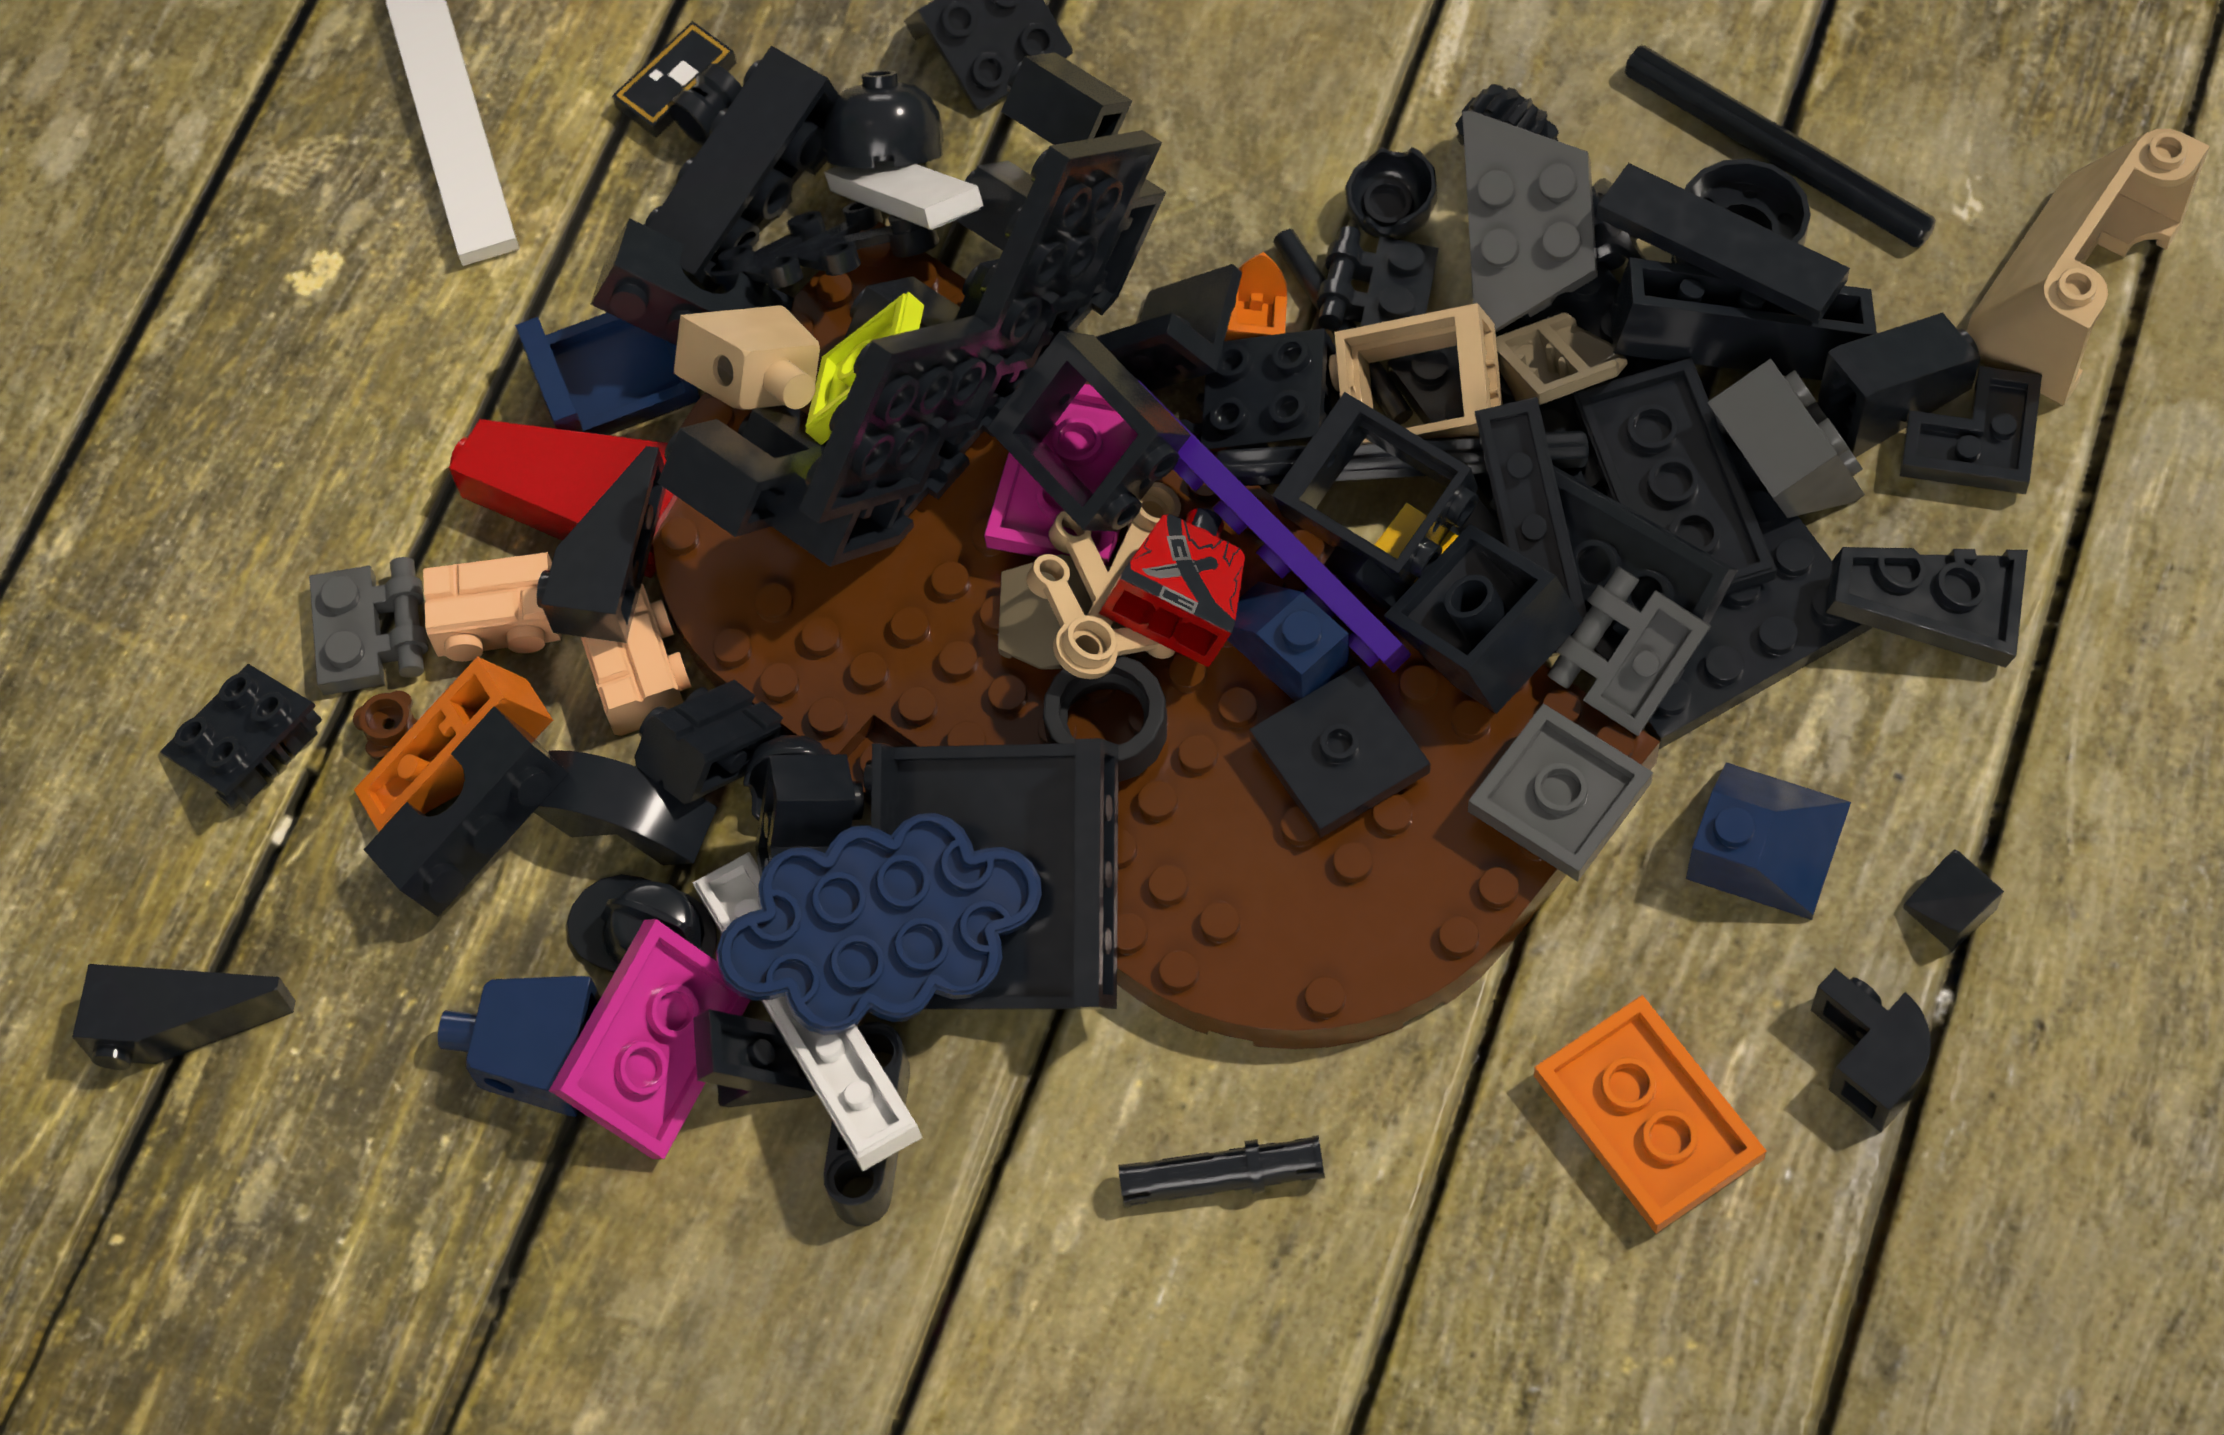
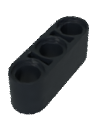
M867 1022L858 1026V1030L873 1054L885 1052L893 1056L890 1063L882 1069L906 1106L910 1080V1064L898 1032L890 1025L881 1022ZM832 1120L823 1173L825 1189L840 1219L847 1224L857 1227L869 1226L879 1221L888 1211L892 1199L899 1151L862 1171ZM856 1177H866L874 1181L872 1188L861 1197L850 1198L841 1194L843 1187Z

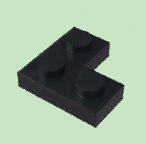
M1979 366L1975 379L1971 419L1910 410L1906 423L1900 476L2026 494L2031 476L2042 375Z

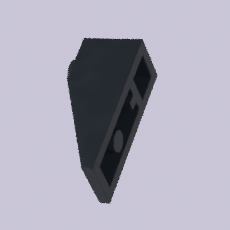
M646 446L557 546L550 571L544 570L541 573L537 586V605L539 608H543L553 633L627 643L666 491L664 487L657 483L664 468V462L658 447Z
M88 964L72 1037L94 1064L107 1069L127 1070L131 1068L132 1063L157 1064L294 1012L296 1000L280 977Z

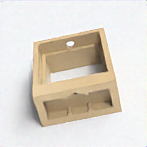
M1478 303L1334 332L1336 354L1329 357V372L1332 384L1336 391H1340V397L1346 392L1373 408L1369 363L1457 346L1464 417L1406 428L1422 439L1479 436L1474 411L1503 405L1495 324Z

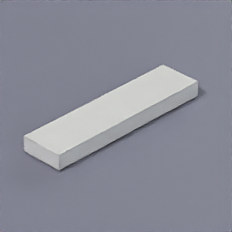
M894 160L874 161L875 168L836 166L825 171L830 191L930 230L976 212L983 206L977 185L917 164L895 167Z

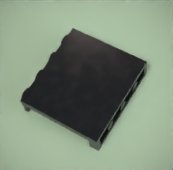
M1101 738L1075 739V743L893 747L883 743H872V760L867 761L864 769V788L867 797L871 799V825L868 826L882 830L892 836L903 821L913 816L928 813L943 815L954 820L965 830L974 851L985 848L1005 847L1020 852L1033 863L1041 882L1042 895L1035 914L1024 927L1000 937L1002 961L995 979L983 992L965 999H950L934 993L924 1010L1117 1009L1118 744Z

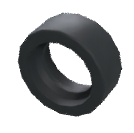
M1123 655L1117 656L1113 668L1101 678L1083 679L1072 675L1065 669L1060 671L1054 677L1044 696L1043 722L1048 743H1075V738L1072 737L1067 725L1068 711L1083 695L1100 689H1114L1133 695L1138 699L1144 712L1143 726L1140 732L1130 741L1118 745V783L1140 775L1153 764L1167 740L1166 699L1158 679L1141 662Z

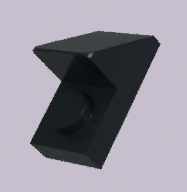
M711 1009L693 1018L697 1081L717 1085L718 1103L720 1106L730 1108L810 1098L817 1095L775 1023Z

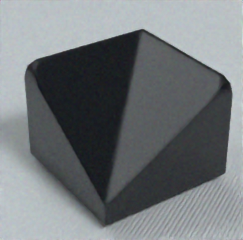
M1954 849L1906 901L1903 909L1953 952L1997 910L2004 890L1962 853Z

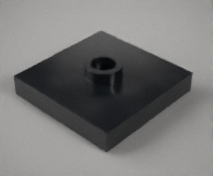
M1359 665L1249 729L1250 740L1320 838L1430 773L1431 763Z

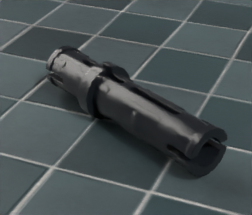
M1319 1135L1295 1139L1294 1141L1259 1145L1258 1139L1244 1141L1245 1147L1225 1151L1192 1154L1144 1163L1119 1164V1178L1122 1196H1124V1207L1127 1208L1163 1200L1169 1201L1210 1195L1231 1190L1251 1189L1252 1194L1266 1192L1265 1186L1299 1180L1325 1179Z

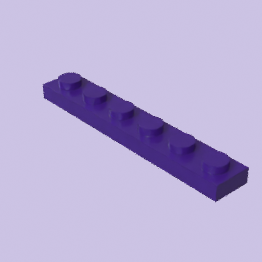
M1149 391L1191 435L1178 451L1179 460L1173 470L1195 492L1205 483L1221 499L1212 509L1238 535L1247 527L1257 535L1264 544L1256 553L1281 579L1292 571L1308 587L1303 593L1331 618L1336 615L1352 631L1348 636V646L1370 668L1381 660L1394 673L1412 655L1406 647Z

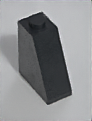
M1942 312L1839 345L1828 351L1817 404L1826 417L1829 418L1856 458L1905 429L1910 410L1932 413L1971 390L1981 356L1970 334L1964 329H1957Z

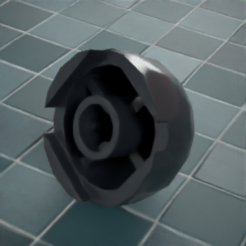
M897 72L863 73L861 75L862 84L845 89L832 102L825 118L824 143L827 150V161L831 165L849 168H875L874 161L894 160V166L899 167L929 162L943 155V128L937 107L931 97L916 85L898 82Z

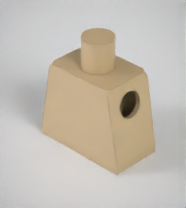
M782 305L680 315L673 373L736 409L746 410L786 405L790 409H800L806 406L815 394L820 347L815 337Z

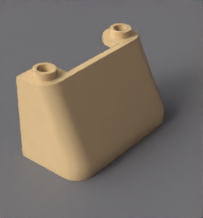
M2170 128L2155 129L2069 174L2056 189L1972 314L1967 332L1977 345L1979 355L1981 356L1980 362L1991 368L2041 374L2040 394L2065 405L2080 381L2083 370L2079 367L2093 325L2103 312L2108 298L2107 284L2103 277L2084 263L2097 244L2124 258L2134 244L2143 240H2157L2156 245L2167 250L2182 226L2210 146Z

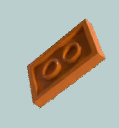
M1643 995L1534 1068L1535 1079L1655 1234L1765 1159L1767 1150Z

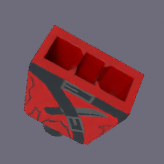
M1204 508L1193 509L1188 513L1185 521L1172 514L1162 515L1120 575L1101 606L1099 614L1209 668L1232 634L1235 626L1245 555L1239 547L1220 538L1224 523L1220 516L1211 510Z

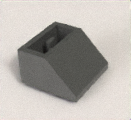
M1769 359L1707 402L1787 518L1852 503L1865 495L1853 477L1862 471L1863 468L1795 370L1783 377L1772 359Z

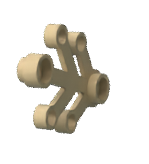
M1155 482L1141 499V510L1134 520L1128 524L1129 529L1109 571H1107L1092 540V531L1083 530L1065 510L1057 515L1049 530V539L1056 549L1070 554L1093 603L1086 616L1068 584L1070 569L1063 559L1052 554L1041 555L1036 558L1027 574L1026 581L1029 589L1035 595L1048 599L1061 627L1053 642L1055 657L1060 665L1074 676L1083 679L1101 678L1113 668L1117 656L1146 651L1153 657L1166 659L1173 656L1176 652L1129 628L1113 630L1111 627L1113 621L1099 614L1101 606L1120 575L1162 515L1172 514L1178 517L1180 514L1181 503L1178 496L1170 487L1163 483ZM1063 527L1074 530L1078 536L1068 534ZM1041 572L1051 574L1056 581L1046 579Z

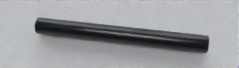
M1283 230L1276 235L1273 243L1320 313L1316 306V299L1319 287L1326 279L1294 230ZM1343 319L1341 328L1331 332L1334 335V332L1357 328L1354 321ZM1381 362L1369 363L1373 397L1387 418L1399 425L1404 424L1412 417L1413 411Z

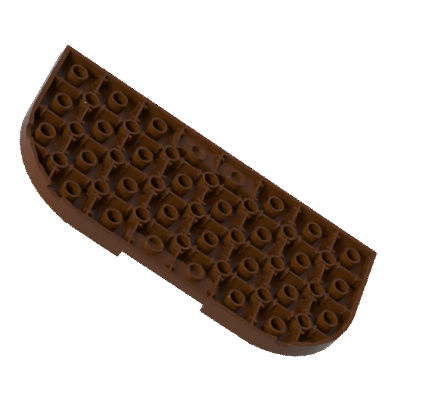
M878 221L876 226L869 230L886 227V225ZM890 243L857 249L861 265L848 273L828 276L825 271L819 270L796 294L790 311L819 342L820 353L816 380L822 356L844 340L852 321L850 317L852 304L866 286L913 276L961 307L965 298L962 289L966 279L926 252L910 257H896L892 253ZM705 392L693 406L680 428L718 419L735 432H738L742 421L753 409L742 410L733 408ZM811 401L803 408H800V410L806 413L807 415L809 413ZM983 432L964 453L969 457L970 465L938 500L928 493L908 517L913 520L914 527L898 545L835 566H828L772 526L734 537L680 498H677L653 538L652 544L656 572L672 621L700 671L715 687L735 679L755 695L752 701L754 705L763 701L783 716L780 722L784 727L782 735L807 736L821 742L823 748L829 749L831 754H847L852 781L862 782L864 801L870 805L871 799L867 797L864 788V769L867 761L872 760V743H883L893 747L1049 744L1043 722L1044 696L1054 677L1063 669H1038L1014 657L1005 658L998 651L1002 571L1033 563L1038 557L986 547L984 535L1009 453L995 437L993 438L986 432ZM1173 469L1165 477L1155 481L1167 485L1176 493L1181 503V511L1178 518L1184 521L1188 513L1196 508H1204L1215 512L1212 507L1221 500L1205 483L1195 492ZM1258 485L1245 486L1323 565L1334 551V547L1282 516L1272 494ZM1222 519L1224 528L1220 538L1239 547L1245 555L1239 598L1258 581L1304 592L1308 588L1292 571L1281 579L1256 553L1264 543L1249 527L1238 535ZM1128 525L1120 530L1112 562L1129 529ZM1350 582L1348 586H1344L1412 655L1393 673L1381 660L1370 668L1349 647V668L1345 672L1357 665L1360 666L1429 760L1431 768L1428 775L1320 838L1250 740V728L1295 703L1294 700L1228 640L1209 668L1178 652H1175L1173 656L1166 659L1153 657L1146 651L1124 655L1141 662L1158 679L1166 699L1167 740L1153 764L1140 775L1118 783L1117 985L1164 1017L1194 1031L1207 1035L1209 1031L1228 1037L1253 1041V1046L1280 1049L1327 1048L1361 1042L1403 1028L1404 1022L1428 1012L1440 1003L1448 1004L1479 980L1507 950L1566 876V874L1468 812L1469 799L1541 705L1544 703L1649 770L1657 763L1660 741L1645 731H1642L1639 736L1635 735L1583 701L1587 695L1585 691L1573 683L1569 689L1561 686L1547 676L1550 668L1544 664L1497 714L1452 685L1387 622L1384 614L1388 610L1372 603L1374 599L1357 584ZM1336 615L1332 618L1348 633V636L1352 633ZM1100 689L1083 695L1070 707L1067 725L1072 737L1075 739L1101 738L1121 745L1130 741L1140 732L1143 726L1144 712L1139 700L1133 695L1120 690Z

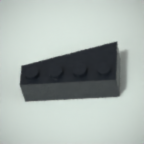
M772 45L761 60L754 62L745 74L743 87L729 108L722 110L715 117L706 142L695 157L690 158L684 163L678 173L676 186L663 205L656 207L644 223L645 226L685 245L681 256L683 272L693 284L710 293H715L721 286V284L713 282L710 273L712 267L719 263L718 256L722 252L736 246L751 245L754 247L759 241L760 230L757 226L764 218L780 217L793 202L791 192L793 184L804 171L815 176L827 162V152L823 150L825 148V118L832 102L839 96V93L826 76Z

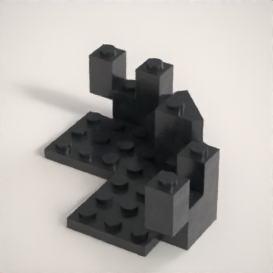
M1057 53L1025 56L1023 61L1014 68L1008 79L1007 90L1009 94L1001 112L1053 145L1049 146L1038 157L1031 170V174L1010 161L979 165L966 178L965 182L978 186L983 206L980 207V210L956 221L1003 252L999 259L981 262L970 272L963 285L962 293L965 298L961 307L913 276L866 286L852 304L850 310L852 321L844 339L903 293L906 294L907 292H910L924 305L920 329L871 340L862 349L854 364L856 377L848 396L836 408L831 417L829 428L832 433L828 441L820 445L805 432L808 415L800 409H790L786 405L753 409L745 417L738 432H735L718 419L680 428L666 446L664 453L666 463L657 483L734 537L772 526L830 567L898 545L914 527L913 520L908 516L929 493L938 500L970 465L969 457L964 453L983 432L994 438L987 428L1059 331L1075 333L1074 330L1092 310L1102 316L1118 299L1166 194V191L1146 179L1162 142L1143 130L1118 134L1132 100Z

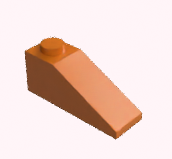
M478 656L354 789L378 832L382 830L406 802L423 814H426L461 793L465 780L464 770L451 753L494 706L535 739L547 728L553 719L526 678Z

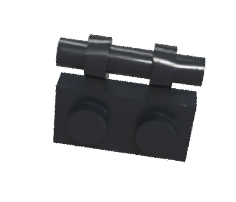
M1344 226L1338 230L1336 240L1329 245L1326 254L1325 266L1329 271L1328 278L1321 283L1316 299V306L1320 310L1318 318L1320 327L1328 331H1335L1341 328L1343 319L1360 322L1362 327L1426 314L1439 248L1380 236L1377 252L1371 253L1363 251L1360 247L1361 233L1357 228ZM1352 279L1370 283L1368 293L1354 291L1351 286Z

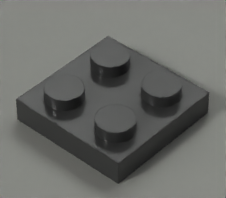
M1543 703L1469 799L1468 812L1578 882L1651 785L1653 772Z

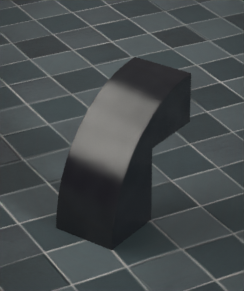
M555 750L548 752L569 774L534 811L535 814L570 837L617 834L661 865L694 864L717 810L715 805L702 797L683 804L664 789L662 780L655 782L638 767L621 761L575 751Z

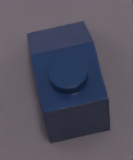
M1258 581L1239 598L1235 626L1227 640L1295 702L1339 677L1349 668L1348 633L1303 592Z

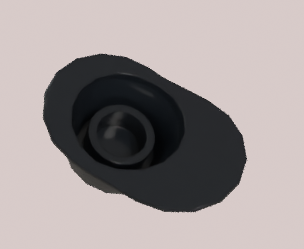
M620 874L602 878L587 887L573 903L567 922L570 942L580 957L599 968L614 973L644 920L657 919L711 958H713L717 944L715 922L702 903L670 884L651 881L638 876Z

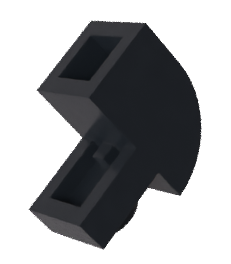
M1834 968L1817 987L1811 1011L1855 1047L1836 1066L1829 1091L1882 1133L1910 1102L1918 1088L1930 1055L1931 1037L1929 1026L1918 1004L1906 992L1887 1010L1882 1006L1879 995L1866 982L1855 977L1848 979Z

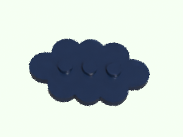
M936 813L918 814L903 821L892 836L870 826H853L841 832L830 844L826 853L803 847L790 848L773 857L763 869L758 884L760 909L734 919L722 933L717 948L718 971L725 985L738 996L754 1001L772 1000L785 996L787 1005L795 1020L807 1030L822 1035L842 1034L856 1027L868 1012L891 1022L907 1021L924 1010L934 993L950 999H965L983 992L995 979L1002 961L1000 937L1024 927L1037 910L1042 895L1040 877L1033 863L1020 852L1005 847L985 848L974 851L965 830L951 818Z

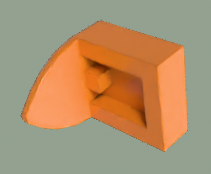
M1262 252L1239 267L1242 271V276L1236 295V305L1232 311L1224 341L1285 333L1287 284L1282 271L1267 254Z

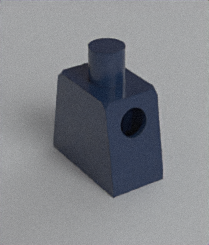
M587 976L491 979L483 987L477 1014L451 1010L443 1012L438 1028V1046L440 1049L468 1052L466 1069L476 1085L481 1089L560 1114L577 1117L578 1110L550 1092L549 1089L601 996L592 978Z

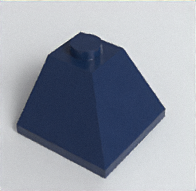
M1726 762L1711 792L1694 840L1686 879L1812 920L1851 802Z

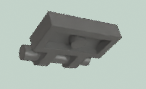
M398 557L391 560V579L385 585L379 586L376 584V576L370 565L309 575L317 685L323 695L385 685L383 663L398 661L399 674L403 677L412 678L424 673L423 655L428 651L426 629L420 626L418 606L424 602L423 584L415 575L413 559ZM394 612L395 628L389 634L381 635L379 614Z
M1617 566L1604 587L1597 585L1587 600L1592 604L1591 608L1574 634L1570 635L1556 650L1560 655L1547 673V676L1569 689L1580 670L1587 671L1596 677L1597 680L1583 701L1639 736L1711 628V625L1658 591H1654L1642 611L1634 608L1626 600L1639 582V579ZM1613 620H1616L1627 627L1629 631L1610 660H1607L1594 651Z

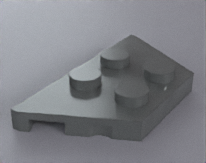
M1464 111L1462 115L1473 304L1478 303L1494 322L1496 334V332L1524 315L1528 314L1532 317L1549 307L1558 295L1564 292H1573L1598 277L1591 160L1588 152L1474 111Z

